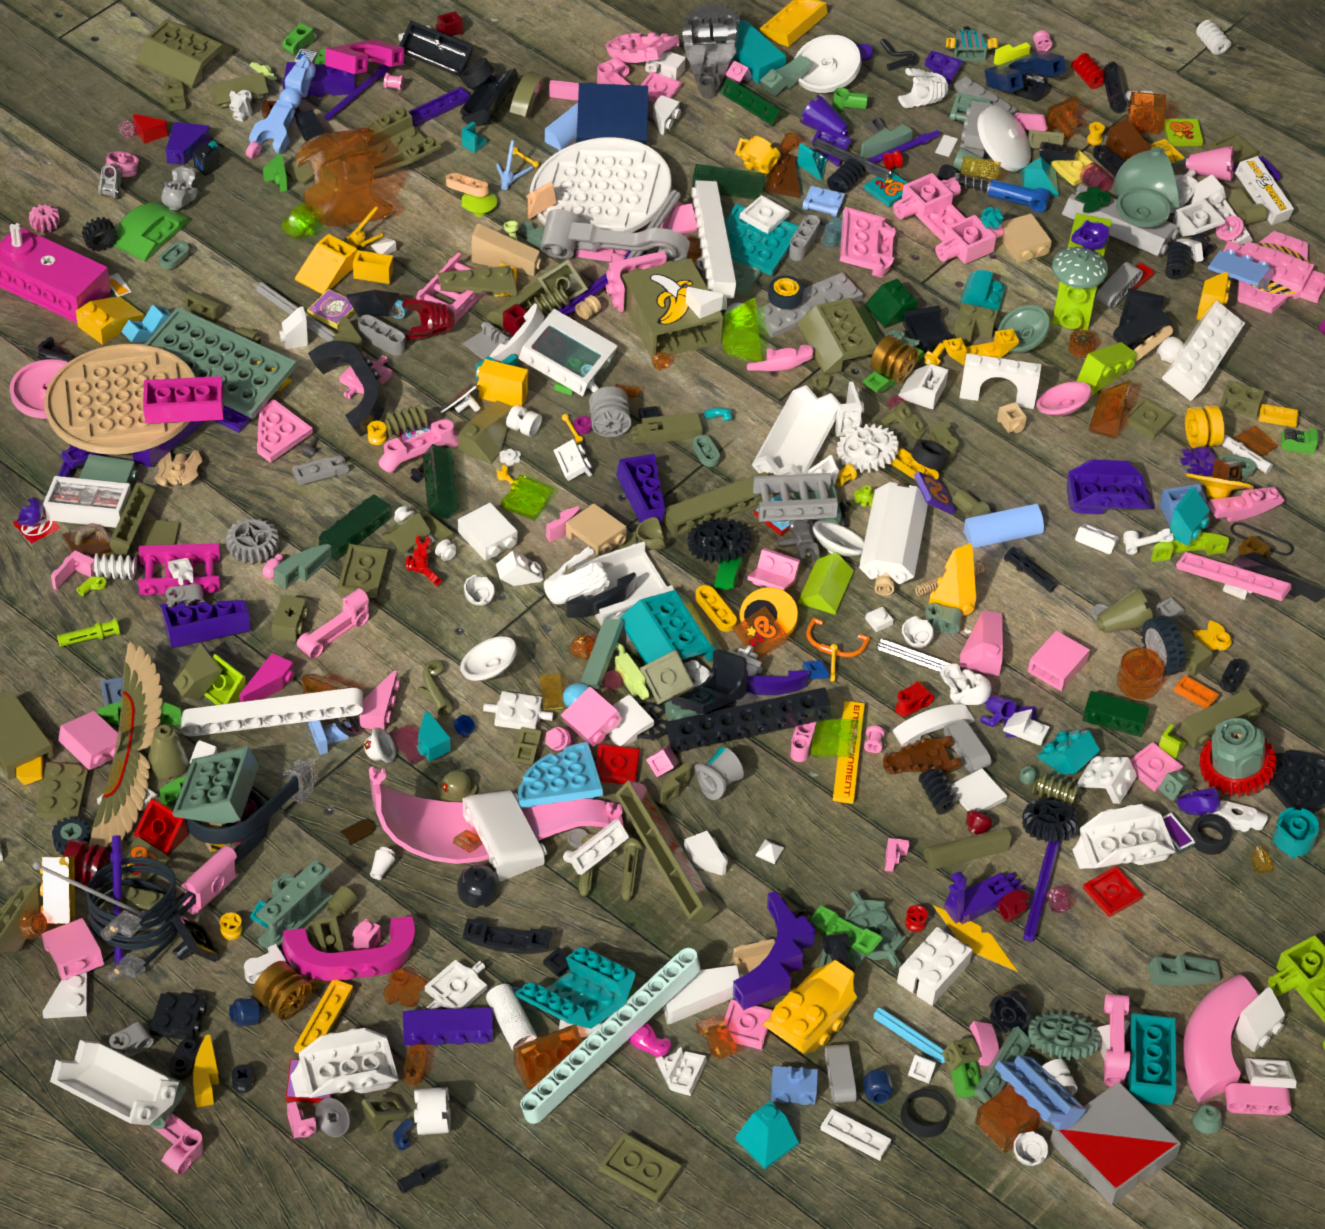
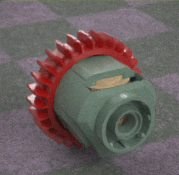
M1232 717L1224 719L1215 725V734L1212 736V741L1207 740L1206 746H1203L1202 752H1200L1199 765L1204 782H1208L1210 788L1214 786L1217 792L1220 789L1222 790V795L1228 792L1230 797L1233 794H1238L1240 798L1242 793H1246L1249 796V792L1252 791L1256 794L1257 788L1263 790L1264 785H1269L1276 771V756L1271 743H1267V738H1265L1262 729L1253 726L1245 719Z

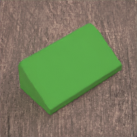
M977 1062L960 1064L956 1070L951 1071L956 1096L961 1098L977 1096L973 1092L980 1081Z

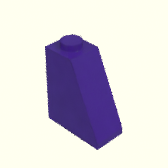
M174 122L166 147L167 163L185 165L193 158L194 150L210 142V126Z

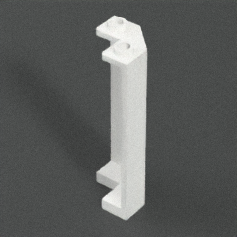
M806 385L793 390L752 463L759 474L766 471L769 476L807 474L837 418V409L840 404L832 394L817 398Z
M889 482L877 488L874 492L859 568L870 579H874L887 572L898 584H901L915 576L928 504L917 486L909 485V488L897 486L898 483Z
M80 1040L74 1061L56 1060L50 1082L131 1124L150 1125L173 1105L179 1084L178 1081L99 1042Z

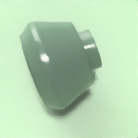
M1203 1105L1192 1116L1193 1125L1202 1133L1214 1134L1222 1128L1223 1119L1221 1113L1213 1105Z

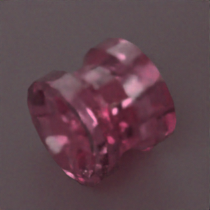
M1055 887L1047 892L1048 900L1051 901L1049 906L1052 912L1062 913L1071 907L1070 899L1067 898L1069 895L1068 890L1065 887Z

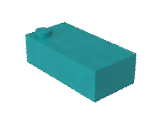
M745 19L740 21V24H737L739 36L736 54L732 62L736 61L748 67L752 74V79L757 84H760V80L771 69L777 70L786 65V55Z
M1131 1013L1129 1021L1131 1023L1127 1033V1051L1130 1052V1065L1127 1071V1091L1139 1102L1172 1106L1176 1093L1175 1018Z

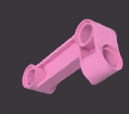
M613 57L609 61L598 65L597 83L630 85L623 79L628 75L629 67L618 57Z
M358 588L343 598V612L312 634L304 633L297 641V647L311 659H315L322 653L325 646L354 626H363L369 618V599L366 593Z
M1106 994L1104 1012L1110 1014V1050H1106L1104 1084L1112 1087L1117 1082L1123 1085L1130 1065V1052L1124 1051V1015H1128L1129 996Z
M173 1113L163 1129H155L174 1144L165 1153L161 1161L178 1175L183 1174L202 1155L204 1146L201 1133L192 1129Z

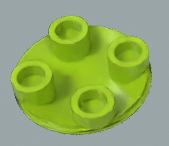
M489 191L488 195L482 197L465 193L462 196L461 205L466 210L474 213L475 216L482 217L497 206V198L491 191Z

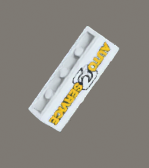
M1258 156L1240 162L1235 174L1255 203H1261L1267 208L1268 215L1266 219L1269 223L1274 225L1289 220L1294 208Z

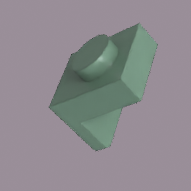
M1177 770L1167 773L1159 786V790L1174 801L1181 791L1191 789L1195 782L1187 772Z

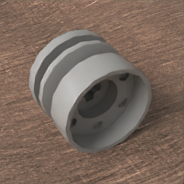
M611 386L597 389L591 394L589 409L594 432L604 437H616L628 431L631 426V416L626 392Z

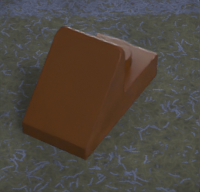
M1215 459L1212 477L1228 481H1240L1243 462Z

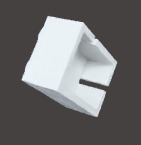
M936 927L926 938V941L899 968L897 983L913 993L916 989L917 979H919L916 996L933 1006L969 966L972 949Z

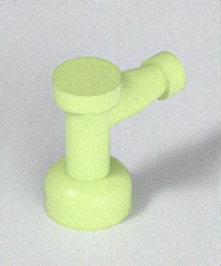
M508 221L504 223V230L508 233V236L517 240L518 222Z

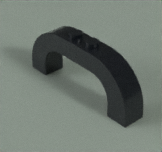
M330 341L317 346L308 355L323 375L338 365L348 364L364 388V395L359 405L345 415L352 428L361 437L368 432L367 427L371 422L380 420L386 406V392L379 380L381 376L375 368L372 369L371 366L374 364L368 356L364 357L351 343Z

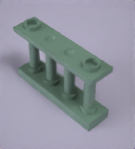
M315 859L256 913V916L267 923L269 927L258 938L261 946L268 950V947L276 944L279 950L283 948L284 930L305 928L327 907L328 901L333 895L322 888L321 882L332 873L331 869Z

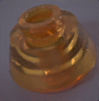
M582 633L572 640L570 651L576 658L589 660L595 641L587 633Z
M26 910L19 919V930L26 939H35L46 931L47 919L43 914L35 910Z

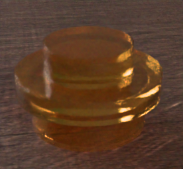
M665 352L656 353L652 358L654 368L659 371L664 370L669 364V355Z

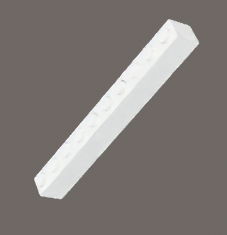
M696 180L695 187L691 189V198H693V208H695V218H697L696 226L699 228L698 238H701L700 248H702L704 269H706V279H708L707 287L712 292L724 294L723 298H734L736 280L717 181Z

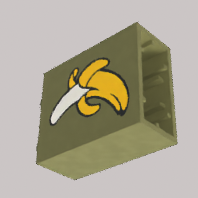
M691 258L681 261H668L663 265L646 269H633L629 273L622 274V282L625 288L624 308L652 360L721 344L723 325L721 312L717 311L699 319L686 304L687 287L709 291Z

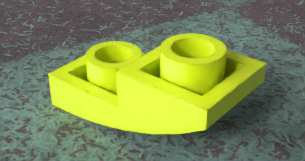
M1027 42L1016 47L1007 44L996 49L994 64L1000 65L1028 55L1030 45Z

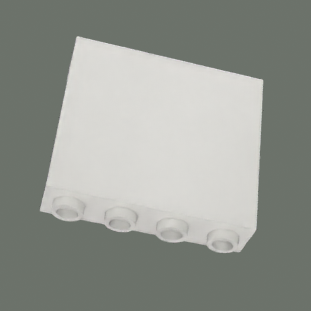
M645 542L633 544L629 547L579 562L573 566L572 573L588 566L590 563H602L610 582L604 591L596 595L617 587V579L633 572L636 573V588L623 602L600 609L599 614L595 615L601 626L604 619H619L640 599L674 590L672 585L666 586L647 556ZM592 595L590 597H587L586 599H590L596 595Z

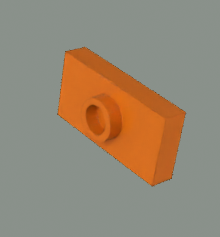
M1186 675L1174 687V692L1204 709L1212 706L1219 698L1218 693Z

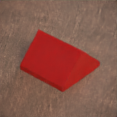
M151 798L134 836L141 838L168 856L188 837L186 819L174 817L172 809L155 798Z

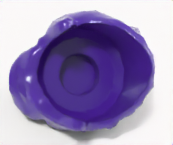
M1086 220L1072 234L1071 241L1091 250L1101 249L1109 241V227L1103 223Z

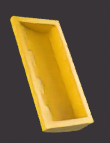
M793 0L760 28V31L771 40L790 47L828 14L826 2L819 0Z

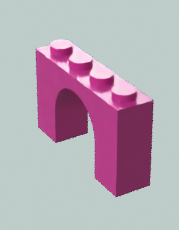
M376 39L326 48L325 52L326 66L353 74L367 72L368 62H376L390 67L403 65L404 47Z

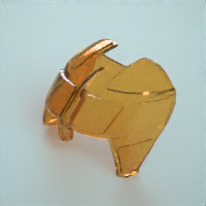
M358 128L322 134L306 141L297 150L295 155L297 167L304 165L308 161L311 162L315 183L304 192L303 197L307 208L320 224L344 226L363 222L375 206L378 209L369 221L385 219L391 214L393 206L384 202L371 191L374 175L373 163L379 164L383 160L379 152L369 149L368 146L373 137L374 130Z

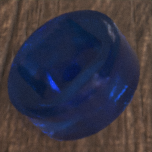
M460 715L454 721L456 731L462 736H468L475 730L473 720L467 715Z

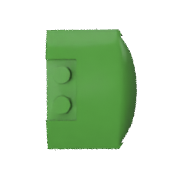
M158 202L146 203L130 211L115 228L118 238L113 246L146 262L191 220Z

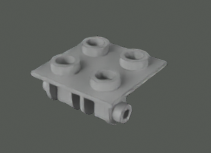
M485 321L481 325L482 332L463 344L481 359L490 356L500 343L506 345L511 338L506 337L498 328H494L492 323Z

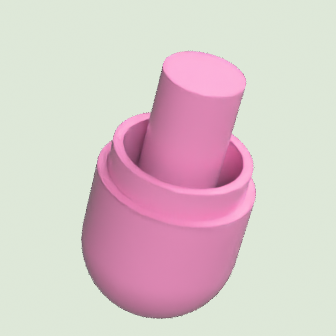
M276 554L274 559L271 558L266 562L262 569L265 578H274L273 568L281 563L283 560L282 555Z

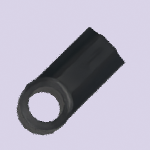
M847 933L824 935L822 944L827 955L830 954L832 961L836 960L854 972L856 966L849 950L850 940Z

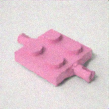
M384 355L377 361L371 360L374 364L371 367L372 369L375 368L380 374L381 378L379 380L382 385L392 377V370L383 366L388 361V358L384 357ZM350 366L339 377L340 383L349 387L344 392V396L348 399L354 393L364 394V388Z

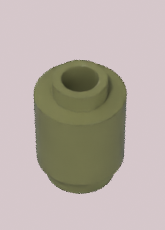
M236 327L233 333L257 344L261 343L260 334L256 331L244 327Z
M340 886L328 901L327 911L332 916H336V918L344 916L357 901L355 890L350 886Z

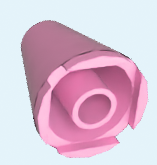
M1227 146L1191 154L1189 158H1186V169H1193L1199 175H1213L1216 179L1232 181L1234 161L1231 156H1234L1233 146Z

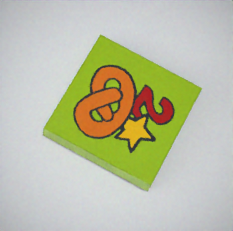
M1198 119L1163 120L1166 139L1173 146L1203 145Z

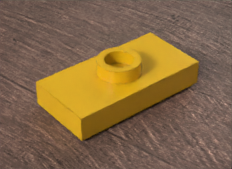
M1261 404L1258 421L1296 428L1298 410Z

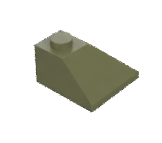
M566 259L537 278L546 293L547 290L554 293V286L560 290L561 283L569 297V301L588 290L587 282L569 259Z
M199 643L177 672L173 684L183 697L200 700L223 669L203 643Z

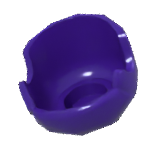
M35 497L28 499L31 503L30 506L22 507L18 517V524L33 527L42 520L44 507L41 500Z

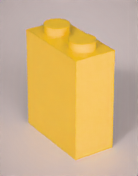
M485 359L482 366H479L477 369L479 380L476 389L479 390V398L492 402L498 400L512 407L516 404L523 407L528 397V369Z

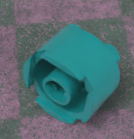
M1288 808L1282 811L1273 833V842L1291 858H1297L1309 853L1315 845L1319 832L1317 817L1312 812L1303 808L1301 810Z

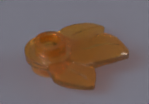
M394 970L389 976V984L384 988V999L388 1005L399 1001L405 1007H414L418 999L417 992L424 990L426 984L422 978L409 976L405 970Z

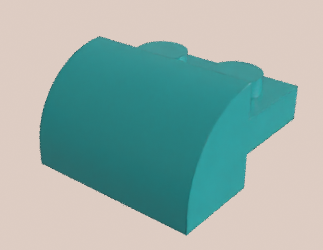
M987 270L974 271L967 277L960 302L998 311L1005 285L992 279L993 272Z

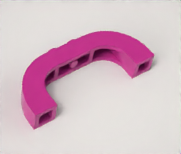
M412 916L391 918L389 928L391 941L387 945L379 948L337 953H324L312 947L308 941L305 928L284 930L282 947L290 965L307 977L323 981L372 977L390 973L401 967L408 960L412 952L415 926Z

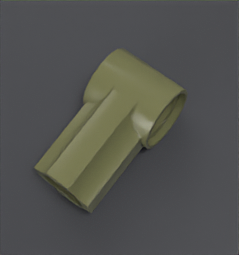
M965 490L957 491L952 499V502L965 513L966 519L991 513L987 503L984 501L978 502Z

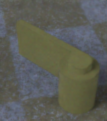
M1242 188L1225 191V200L1236 216L1243 221L1244 225L1261 222L1266 219L1268 215L1267 208L1261 203L1253 205Z

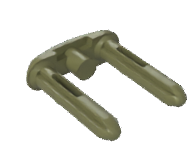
M597 833L586 835L581 841L582 844L586 843ZM630 836L606 855L607 857H616L618 848L626 852L621 895L625 901H629L634 894L638 855L643 848L636 838ZM630 860H633L632 872H628ZM594 866L580 875L578 890L582 896H587L591 891Z

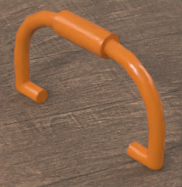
M812 618L806 631L808 641L818 648L819 651L832 655L830 646L823 643L819 644L812 638L811 631L814 624H823V620ZM859 634L858 638L864 640L862 646L854 652H842L840 649H837L836 657H855L861 654L866 649L870 637Z

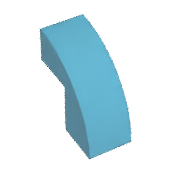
M153 304L142 322L128 320L121 332L133 343L146 342L171 315V312L166 307Z

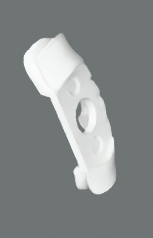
M1220 800V808L1217 812L1207 813L1224 818L1229 823L1231 829L1244 832L1248 831L1249 828L1262 830L1268 819L1267 814L1258 811L1256 808L1225 800ZM1239 809L1243 814L1236 815L1231 810Z

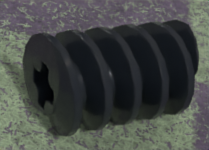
M848 159L827 179V185L831 191L845 193L864 175V169L856 160Z
M1172 242L1169 246L1165 274L1169 279L1183 278L1188 274L1192 250L1184 243Z
M930 769L920 774L918 780L925 790L929 801L932 802L936 813L943 815L949 812L954 804L957 803L958 796L954 795L955 791L951 788V784L947 782L948 778L943 776L944 771L942 769Z

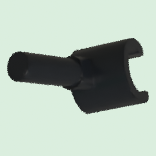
M426 461L417 469H411V474L413 475L410 479L416 483H419L424 476L422 470L427 466Z
M842 500L839 506L843 516L844 527H849L847 512L851 509L852 504L849 501L845 504V501Z

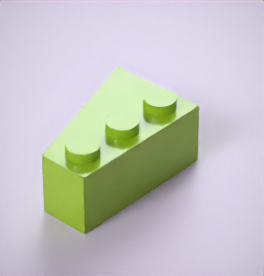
M1122 342L1088 353L1076 382L1087 383L1091 388L1092 396L1131 370L1135 365L1137 353Z

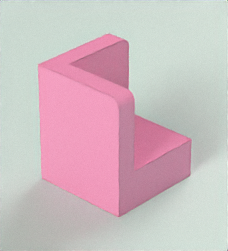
M669 744L646 759L656 777L671 770L679 763Z

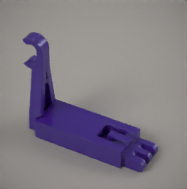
M956 872L951 876L955 883L948 887L951 892L945 902L944 910L955 923L961 922L963 925L996 909L998 901L1006 894L1017 889L1025 890L1026 888L1020 885L1021 882L1015 879L1016 876L1013 873L1006 876L999 873L965 889L967 878L962 872Z

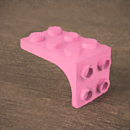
M664 251L609 263V271L606 272L608 279L606 291L608 295H611L613 306L617 307L619 313L624 311L625 288L622 282V274L629 273L633 269H646L666 263L667 258Z

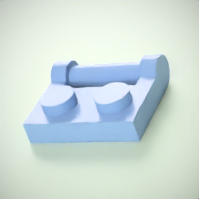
M811 186L803 202L802 209L816 210L837 217L845 194Z

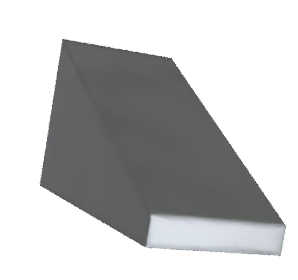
M877 116L869 120L864 126L874 134L886 128Z

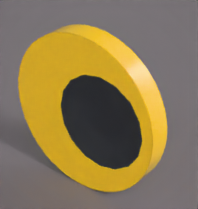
M767 587L752 592L744 600L740 609V621L746 634L747 630L745 627L750 628L757 616H766L770 624L775 626L777 629L775 637L771 639L763 638L765 641L763 643H776L784 640L794 631L798 621V610L795 601L788 593L778 588Z

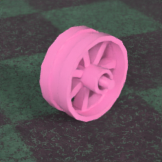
M121 151L107 154L105 165L111 163L119 164L122 168V177H132L137 174L139 159L135 155ZM110 167L109 173L114 175V170Z

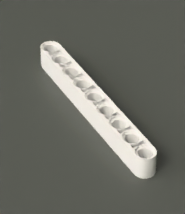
M347 688L186 709L182 712L181 733L185 736H200L356 716L363 711V692L358 688Z

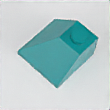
M771 1101L755 1111L735 1137V1140L765 1170L799 1145L786 1116Z

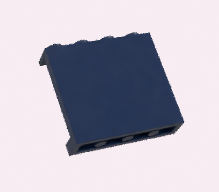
M579 83L576 143L595 138H624L647 144L648 86Z

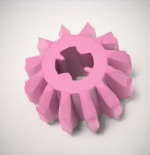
M38 204V207H32V211L29 212L31 227L36 232L42 231L44 233L49 231L51 233V229L55 230L60 225L58 209L54 208L53 205L47 206V204L43 206Z

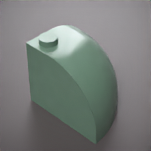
M1156 147L1149 151L1138 153L1129 158L1118 170L1114 181V197L1116 199L1128 189L1148 188L1162 194L1168 200L1170 209L1179 208L1178 190L1173 168L1163 148Z

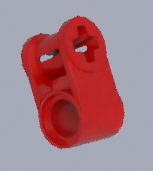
M920 681L915 682L898 692V703L895 706V711L900 716H910L912 713L929 706L934 700V694Z

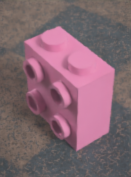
M591 687L561 714L564 722L593 748L601 743L605 736L612 729H615L622 720L618 710Z

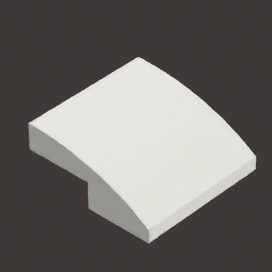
M629 694L613 705L618 710L622 720L607 735L617 746L625 747L636 741L638 734L654 726V720Z

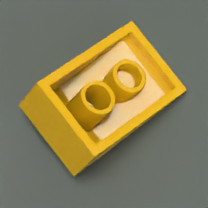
M120 296L90 301L76 310L78 327L102 345L122 333L121 331L128 320L139 322L145 318L142 312Z

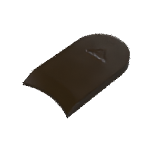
M366 819L361 820L340 831V833L347 837L350 845L355 844L374 832V823Z

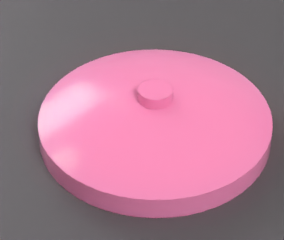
M54 359L40 360L21 368L14 375L10 383L11 400L15 407L28 416L47 419L44 407L47 387L55 374L69 362Z

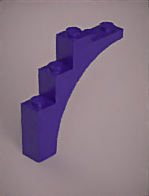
M776 891L768 893L767 909L773 917L777 929L775 944L769 955L760 965L748 974L733 981V997L743 1010L790 992V982L792 981L790 973L802 968V958H804L802 949L814 945V935H816L814 925L809 923L804 916L797 918L796 914L787 907L784 898H780Z

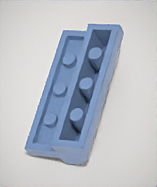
M1018 1055L1014 1062L999 1060L995 1066V1069L1001 1074V1078L1009 1082L1014 1087V1091L1022 1095L1027 1100V1104L1040 1113V1117L1043 1120L1052 1123L1058 1130L1071 1127L1084 1114L1086 1109L1033 1057Z

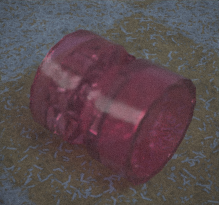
M1095 162L1088 164L1080 174V180L1086 186L1099 187L1102 191H1108L1113 183V178Z

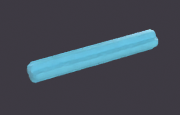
M879 1007L874 1012V1019L940 1063H945L942 1055L943 1048L883 1008Z

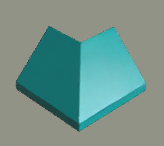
M1042 157L1021 169L1022 187L1031 189L1045 188L1049 191L1050 196H1059L1056 170Z

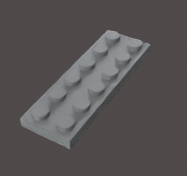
M842 272L804 288L802 302L795 308L781 309L775 307L770 302L752 310L754 319L773 338L798 327L797 322L815 305L851 298L857 302L863 299V293Z

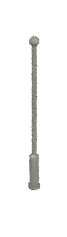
M39 861L33 863L35 870H43L139 916H143L146 913L144 910L134 909L42 866ZM156 917V918H154V919H151V920H148L147 922L153 921V920L157 919L158 917ZM164 920L163 922H161L160 924H158V925H156V926L160 928V927L163 926L167 921Z

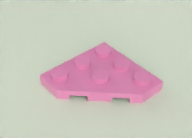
M272 399L259 411L257 453L271 463L313 433V428Z

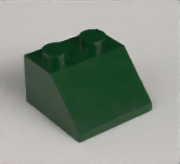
M897 278L882 284L865 303V307L885 329L903 322L904 312L915 310L917 300Z

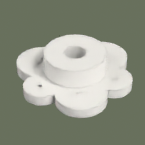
M513 449L501 451L499 454L501 457L500 462L505 463L507 466H513L515 463L520 462L521 454L519 451H513Z

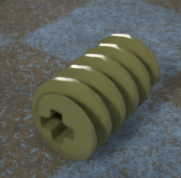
M561 283L560 290L555 286L553 287L554 293L547 290V297L542 293L540 294L541 300L534 297V302L538 305L542 314L544 313L548 316L550 310H556V306L562 309V303L567 306L569 305V297ZM528 300L530 307H532L534 304Z
M416 405L415 409L409 407L408 411L404 408L401 409V412L396 410L393 414L391 412L386 414L385 424L390 437L393 430L399 435L400 429L407 433V427L414 431V425L418 429H421V423H424L426 428L428 426L426 414L420 405Z
M1045 772L1042 777H1037L1032 795L1035 796L1039 792L1041 799L1047 795L1049 800H1053L1055 797L1057 801L1064 800V804L1069 803L1073 807L1078 795L1079 785L1076 784L1072 789L1071 782L1068 781L1064 786L1063 778L1056 783L1055 775L1047 779V772Z

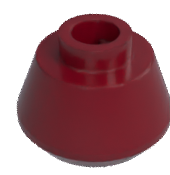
M971 809L967 811L966 825L969 826L967 830L976 835L980 834V832L985 833L993 826V819L977 810Z

